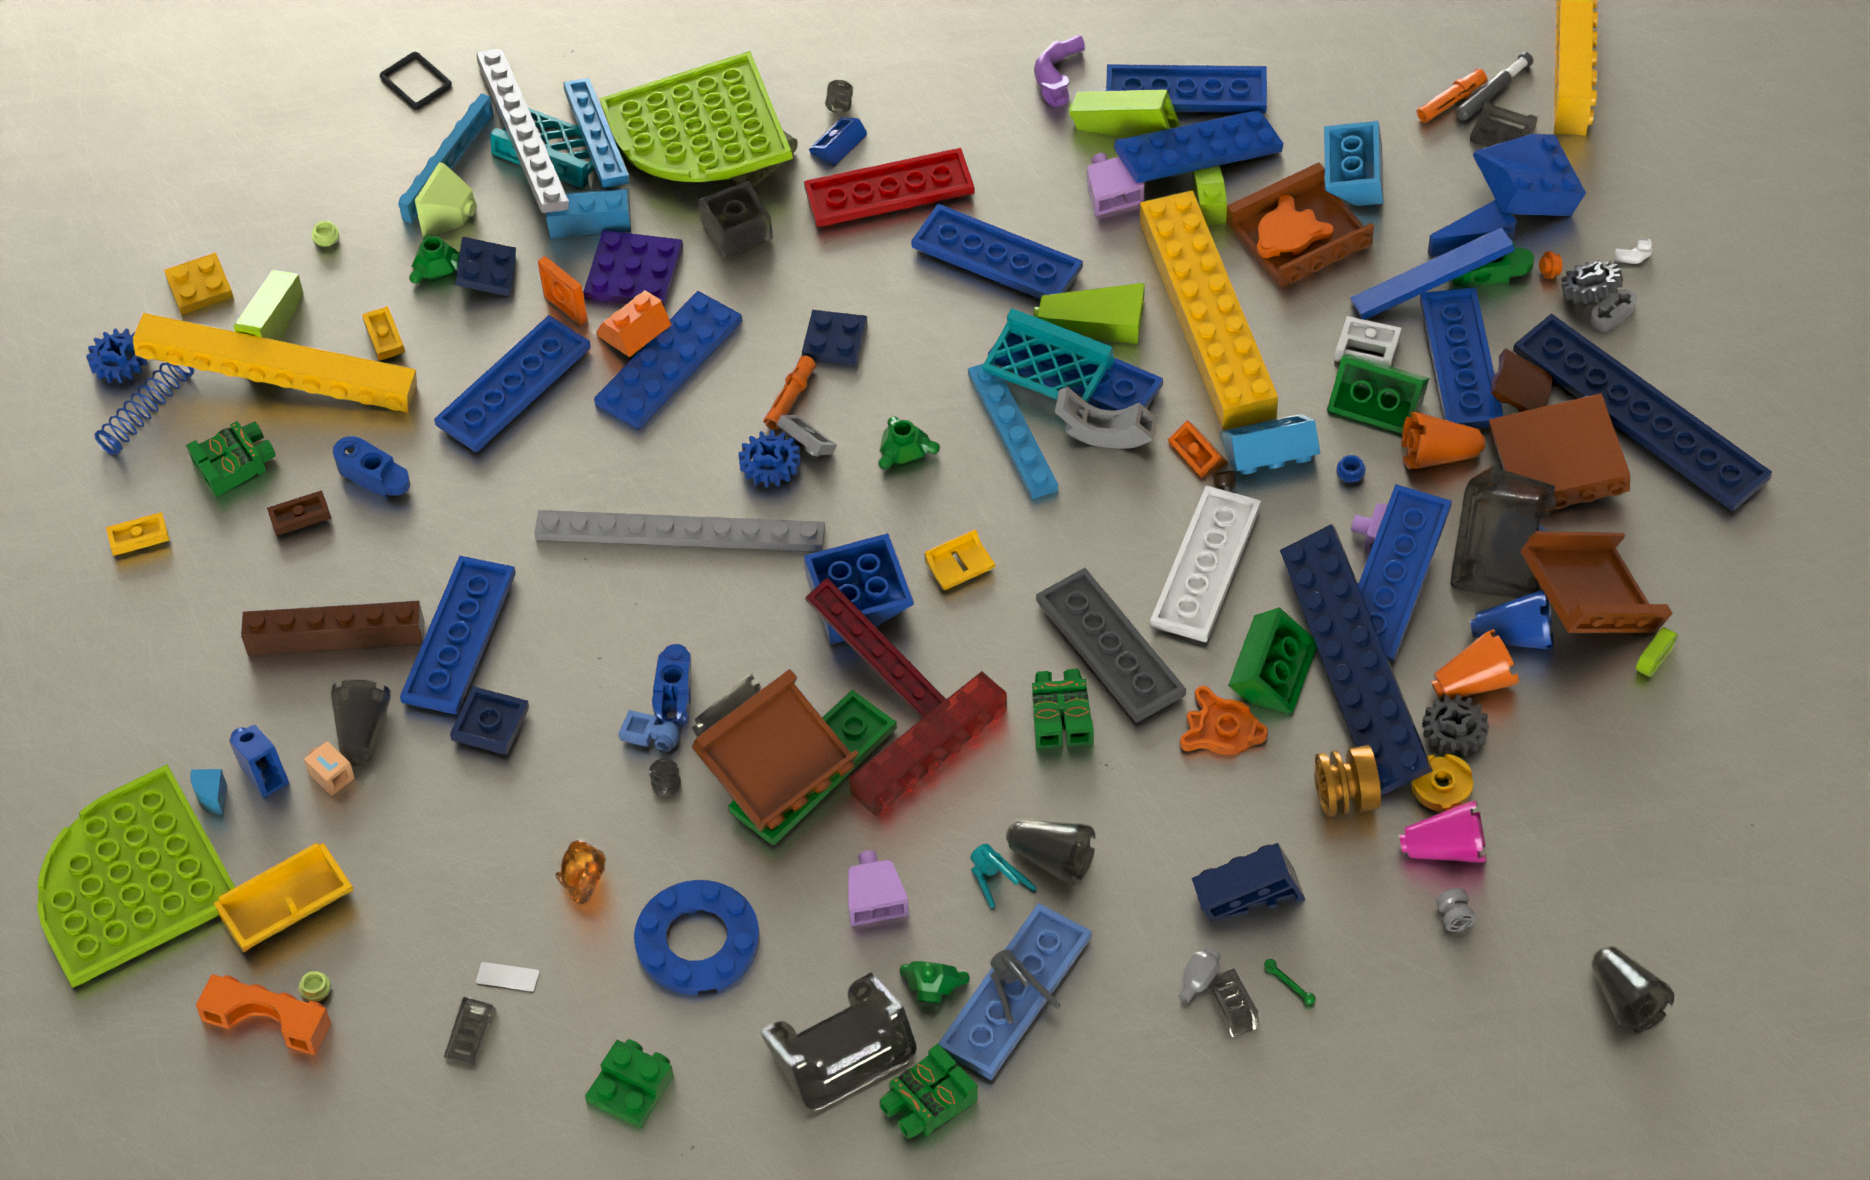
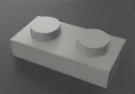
M781 415L777 423L785 431L788 438H793L794 441L802 443L805 446V451L813 456L833 455L837 447L834 442L797 415Z

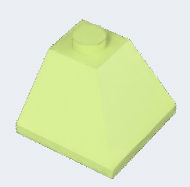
M441 162L438 163L415 199L423 237L426 234L435 236L464 226L469 217L474 215L477 207L472 188Z

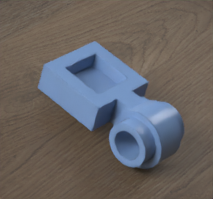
M629 710L618 734L621 741L646 747L649 746L651 739H654L656 748L669 752L678 743L680 729L672 722H664L662 725H659L657 716Z

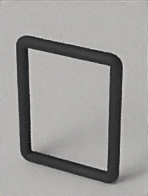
M416 51L380 73V78L414 108L425 104L452 85V82ZM414 57L419 59L446 83L418 102L412 100L385 76Z

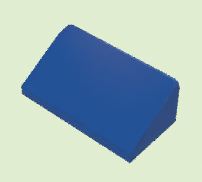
M841 117L810 147L809 151L827 163L836 165L867 135V131L859 118Z

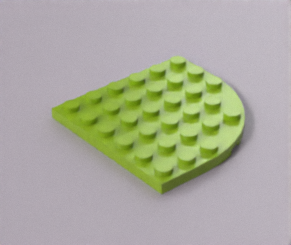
M751 51L599 98L613 138L622 155L637 168L663 179L682 182L728 180L735 176L793 159L790 146Z
M168 764L99 797L79 812V817L69 827L65 826L49 848L40 869L37 882L39 890L37 911L45 936L71 987L74 988L219 916L214 903L219 901V896L234 889L235 885Z

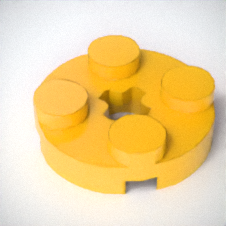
M1435 754L1427 756L1433 771L1412 781L1411 791L1417 800L1425 807L1436 810L1438 813L1467 803L1471 798L1474 783L1469 765L1461 758L1451 754H1445V757H1435ZM1445 778L1449 780L1446 787L1438 786L1436 779L1443 781Z

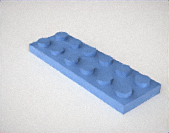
M1038 903L1005 950H1011L1017 960H1021L1025 968L1052 995L1092 938V931ZM993 968L988 972L938 1043L952 1059L990 1080L994 1078L1047 1002L1030 982L1025 987L1019 980L1013 983L1002 981L1013 1017V1023L1009 1024L1006 1020L996 985L990 977L991 973L994 972Z

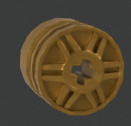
M1369 745L1348 748L1346 763H1343L1337 750L1331 751L1330 761L1325 752L1315 755V789L1326 817L1335 816L1337 806L1342 815L1349 812L1350 799H1352L1358 812L1380 808L1381 789L1374 754Z

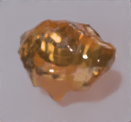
M581 840L572 841L568 850L564 853L560 872L557 871L555 876L560 884L568 890L571 898L576 903L584 904L590 900L604 873L605 855L602 850Z

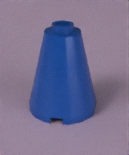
M1543 590L1476 613V619L1471 620L1473 637L1479 638L1484 633L1494 629L1495 636L1499 635L1504 645L1546 650L1554 649L1553 633H1550L1552 624L1550 604Z

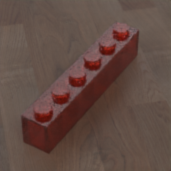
M981 671L849 777L850 794L874 816L883 809H889L899 796L905 791H911L921 778L928 773L935 772L942 761L950 755L957 754L963 744L972 737H978L993 720L1000 719L1007 710V692Z

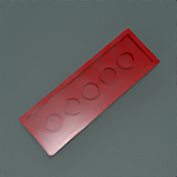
M961 148L804 181L805 192L816 227L975 194V187Z

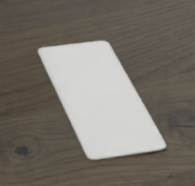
M482 962L476 983L533 992L539 970Z

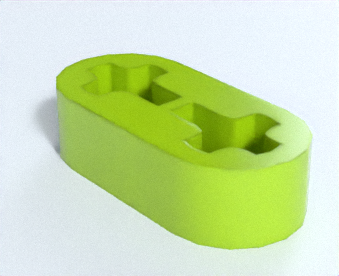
M1662 627L1641 655L1636 665V670L1651 677L1672 650L1678 634L1666 627Z

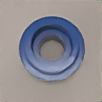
M1347 455L1338 462L1336 472L1341 480L1353 483L1360 481L1364 477L1366 468L1358 456Z

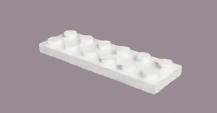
M1205 486L1151 617L1150 627L1207 643L1261 508V500Z

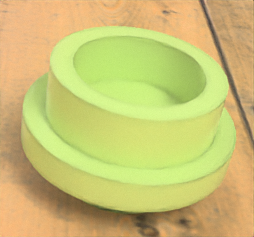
M330 221L317 223L312 231L313 242L324 247L334 244L339 239L338 228Z
M318 971L306 973L299 983V992L303 999L307 1001H321L327 997L331 990L329 978Z

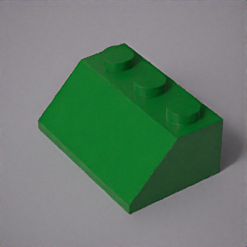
M1347 354L1342 356L1327 411L1402 433L1406 418L1412 417L1410 413L1420 411L1430 378Z
M1280 607L1254 615L1228 686L1247 703L1286 714L1293 713L1317 647L1314 638Z

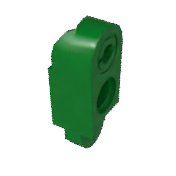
M1514 247L1515 251L1450 281L1461 288L1509 283L1510 277L1523 276L1532 270L1534 255L1528 249Z

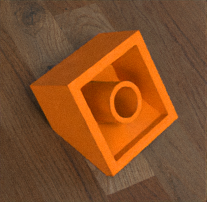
M645 290L600 325L596 334L599 338L630 357L672 324L662 301Z

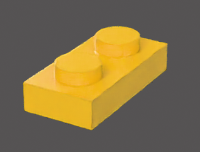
M388 306L362 314L363 322L379 361L405 353L403 342Z
M162 512L106 527L113 556L170 541Z

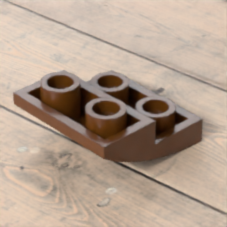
M1505 348L1499 355L1498 372L1492 378L1491 394L1498 401L1508 403L1517 408L1519 412L1547 406L1553 377L1547 371Z

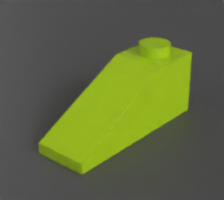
M1220 165L1192 171L1195 197L1206 224H1226L1227 198Z

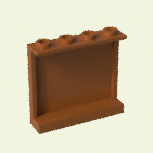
M1319 162L1227 205L1226 224L1280 288L1289 283H1295L1300 278L1312 272H1317L1335 261H1340L1351 253L1363 250L1373 243V223L1363 226L1339 197L1325 190V168ZM1282 195H1290L1294 198L1295 211L1302 212L1305 209H1311L1317 221L1329 223L1333 226V236L1331 238L1311 243L1300 254L1292 256L1293 252H1280V256L1262 258L1257 253L1259 223L1267 213L1277 208L1279 198Z
M1602 393L1489 419L1490 439L1492 445H1496L1515 502V513L1522 516H1533L1539 512L1562 509L1569 505L1582 502L1588 503L1595 499L1618 496L1630 491V472Z
M1535 531L1520 550L1568 633H1657L1673 614L1668 604H1649L1621 558L1616 547L1624 539V533Z
M791 669L787 670L699 735L692 745L693 750L760 832L767 827L771 830L776 828L786 819L783 816L790 809H793L794 812L801 809L809 801L807 796L814 791L820 794L832 784L830 779L839 773L841 777L855 767L853 761L859 754L857 750L850 753L794 684L797 677Z

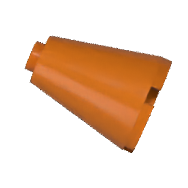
M1411 412L1412 417H1407L1404 422L1401 445L1407 448L1408 456H1403V461L1406 468L1410 470L1477 458L1480 452L1484 451L1485 438L1484 435H1481L1479 429L1420 412Z
M1492 629L1484 633L1435 672V680L1431 684L1438 698L1448 695L1453 700L1457 694H1460L1462 698L1514 686L1519 683L1518 673L1511 674L1509 668L1514 665L1512 658L1499 635L1495 636V630Z

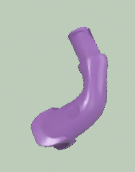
M1079 34L1064 41H1054L1035 62L1034 74L1041 88V94L1045 101L1054 108L1064 105L1069 101L1067 89L1069 79L1065 75L1061 76L1054 68V65L1064 61L1065 57L1085 50L1084 40Z

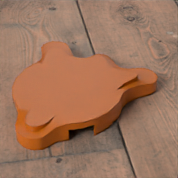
M1282 195L1279 198L1277 208L1267 213L1259 223L1257 253L1262 258L1280 256V252H1293L1292 256L1300 254L1311 243L1331 238L1333 236V226L1329 223L1317 221L1311 209H1305L1302 212L1295 211L1294 198L1290 195Z
M1204 685L1195 690V700L1202 710L1187 713L1186 720L1190 729L1180 738L1182 750L1207 749L1217 754L1235 755L1267 740V727L1259 722L1257 717H1254L1250 712L1249 706L1233 699L1220 698L1209 687Z

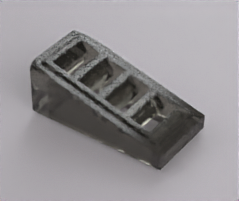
M1235 968L1217 974L1208 986V989L1231 1037L1259 1028L1258 1010ZM1230 984H1234V986L1229 987L1227 989L1221 991L1218 990L1219 988L1225 987Z
M466 997L462 998L444 1058L475 1066L496 1012L493 1004ZM470 1012L482 1015L481 1020L470 1018ZM465 1024L479 1026L478 1031L465 1029ZM461 1034L475 1038L474 1043L460 1040ZM457 1046L472 1050L470 1055L456 1052L455 1049Z

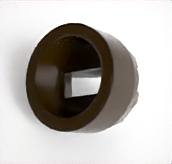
M1234 470L1212 474L1215 488L1225 491L1224 486L1227 485L1229 491L1234 489L1236 485Z

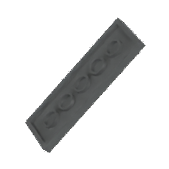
M1086 568L1075 572L1036 594L1038 604L1136 723L1186 696L1184 685Z

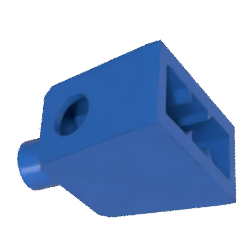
M251 725L246 729L240 727L232 732L229 742L236 759L263 799L289 784L275 746L256 725ZM256 762H265L266 768L262 771Z

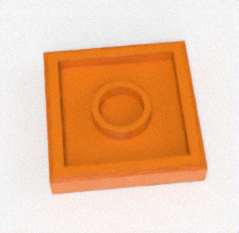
M546 256L539 259L538 268L544 298L576 324L583 325L588 321L582 285Z

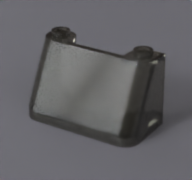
M1490 467L1473 477L1468 482L1463 497L1450 581L1452 588L1511 598H1520L1542 590L1520 550L1527 543L1528 538L1535 531H1539L1540 519L1554 510L1556 504V497L1554 496L1555 486L1495 467Z
M872 972L857 979L849 987L847 994L850 1007L796 1035L794 1028L786 1021L773 1023L760 1030L765 1044L805 1106L811 1110L822 1109L912 1060L916 1053V1042L904 1007Z

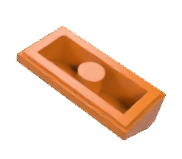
M1188 420L1167 439L1201 478L1208 476L1228 463L1201 431Z

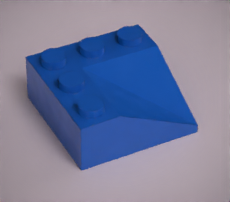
M1529 134L1477 150L1473 153V157L1503 214L1572 216L1586 194L1556 135Z
M888 533L804 555L806 578L811 591L828 578L875 627L914 605ZM820 615L830 645L845 641Z

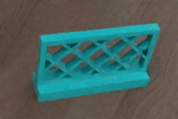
M528 108L533 120H536L534 123L537 129H540V137L545 143L544 146L559 180L583 189L588 184V175L595 168L587 148L584 151H572V148L586 147L579 127ZM504 127L502 130L495 128L490 133L491 155L521 165L506 128ZM555 127L559 130L545 132L544 128ZM575 135L582 137V139L568 141L567 138L569 136ZM563 138L564 142L551 144L549 142L551 139ZM567 149L568 153L566 154L559 152V150ZM590 158V161L586 162L581 159Z
M1011 308L1007 315V323L985 360L982 369L987 373L1056 400L1059 390L1083 384L1085 392L1082 399L1088 403L1106 369L1110 370L1113 365L1114 354L1112 346ZM1010 333L1021 336L1023 342L1008 347L1006 340ZM1038 344L1047 347V353L1033 357L1030 347ZM1026 349L1029 359L1014 363L1011 353ZM1068 354L1072 356L1074 362L1058 367L1055 357ZM1005 355L1008 356L1011 364L1002 368L993 366L995 359ZM1051 359L1055 368L1039 373L1036 363ZM1090 363L1099 366L1094 374L1085 377L1080 368ZM1032 365L1036 375L1024 378L1019 376L1017 370ZM1076 368L1080 378L1065 383L1061 373ZM1058 375L1061 385L1052 388L1044 386L1043 379Z

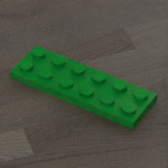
M854 690L845 695L822 717L850 753L855 750L858 751L859 754L853 761L855 767L842 777L839 773L830 779L832 784L822 793L817 794L814 791L807 796L808 803L796 812L793 809L783 815L786 819L773 830L767 827L760 832L735 800L728 805L729 812L773 846L897 729V722Z

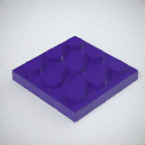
M602 230L583 291L584 299L628 304L635 296L646 290L660 299L665 308L683 249L682 239Z

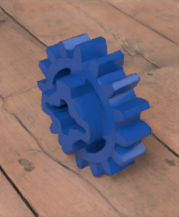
M116 328L111 335L103 332V339L95 338L96 346H89L90 354L86 355L92 374L96 373L99 380L106 377L108 383H111L114 378H117L118 382L122 383L123 377L126 376L132 380V373L134 372L141 374V366H147L148 362L147 359L135 356L133 344L135 332L130 335L129 329H125L123 333H119Z
M771 430L769 435L765 436L760 431L759 438L756 439L750 436V444L742 443V451L738 452L740 471L744 472L746 480L753 478L754 485H758L762 481L766 488L769 487L770 482H774L778 487L780 486L781 479L789 482L790 474L797 475V466H801L799 446H795L793 438L786 440L784 432L779 436H775L774 430Z

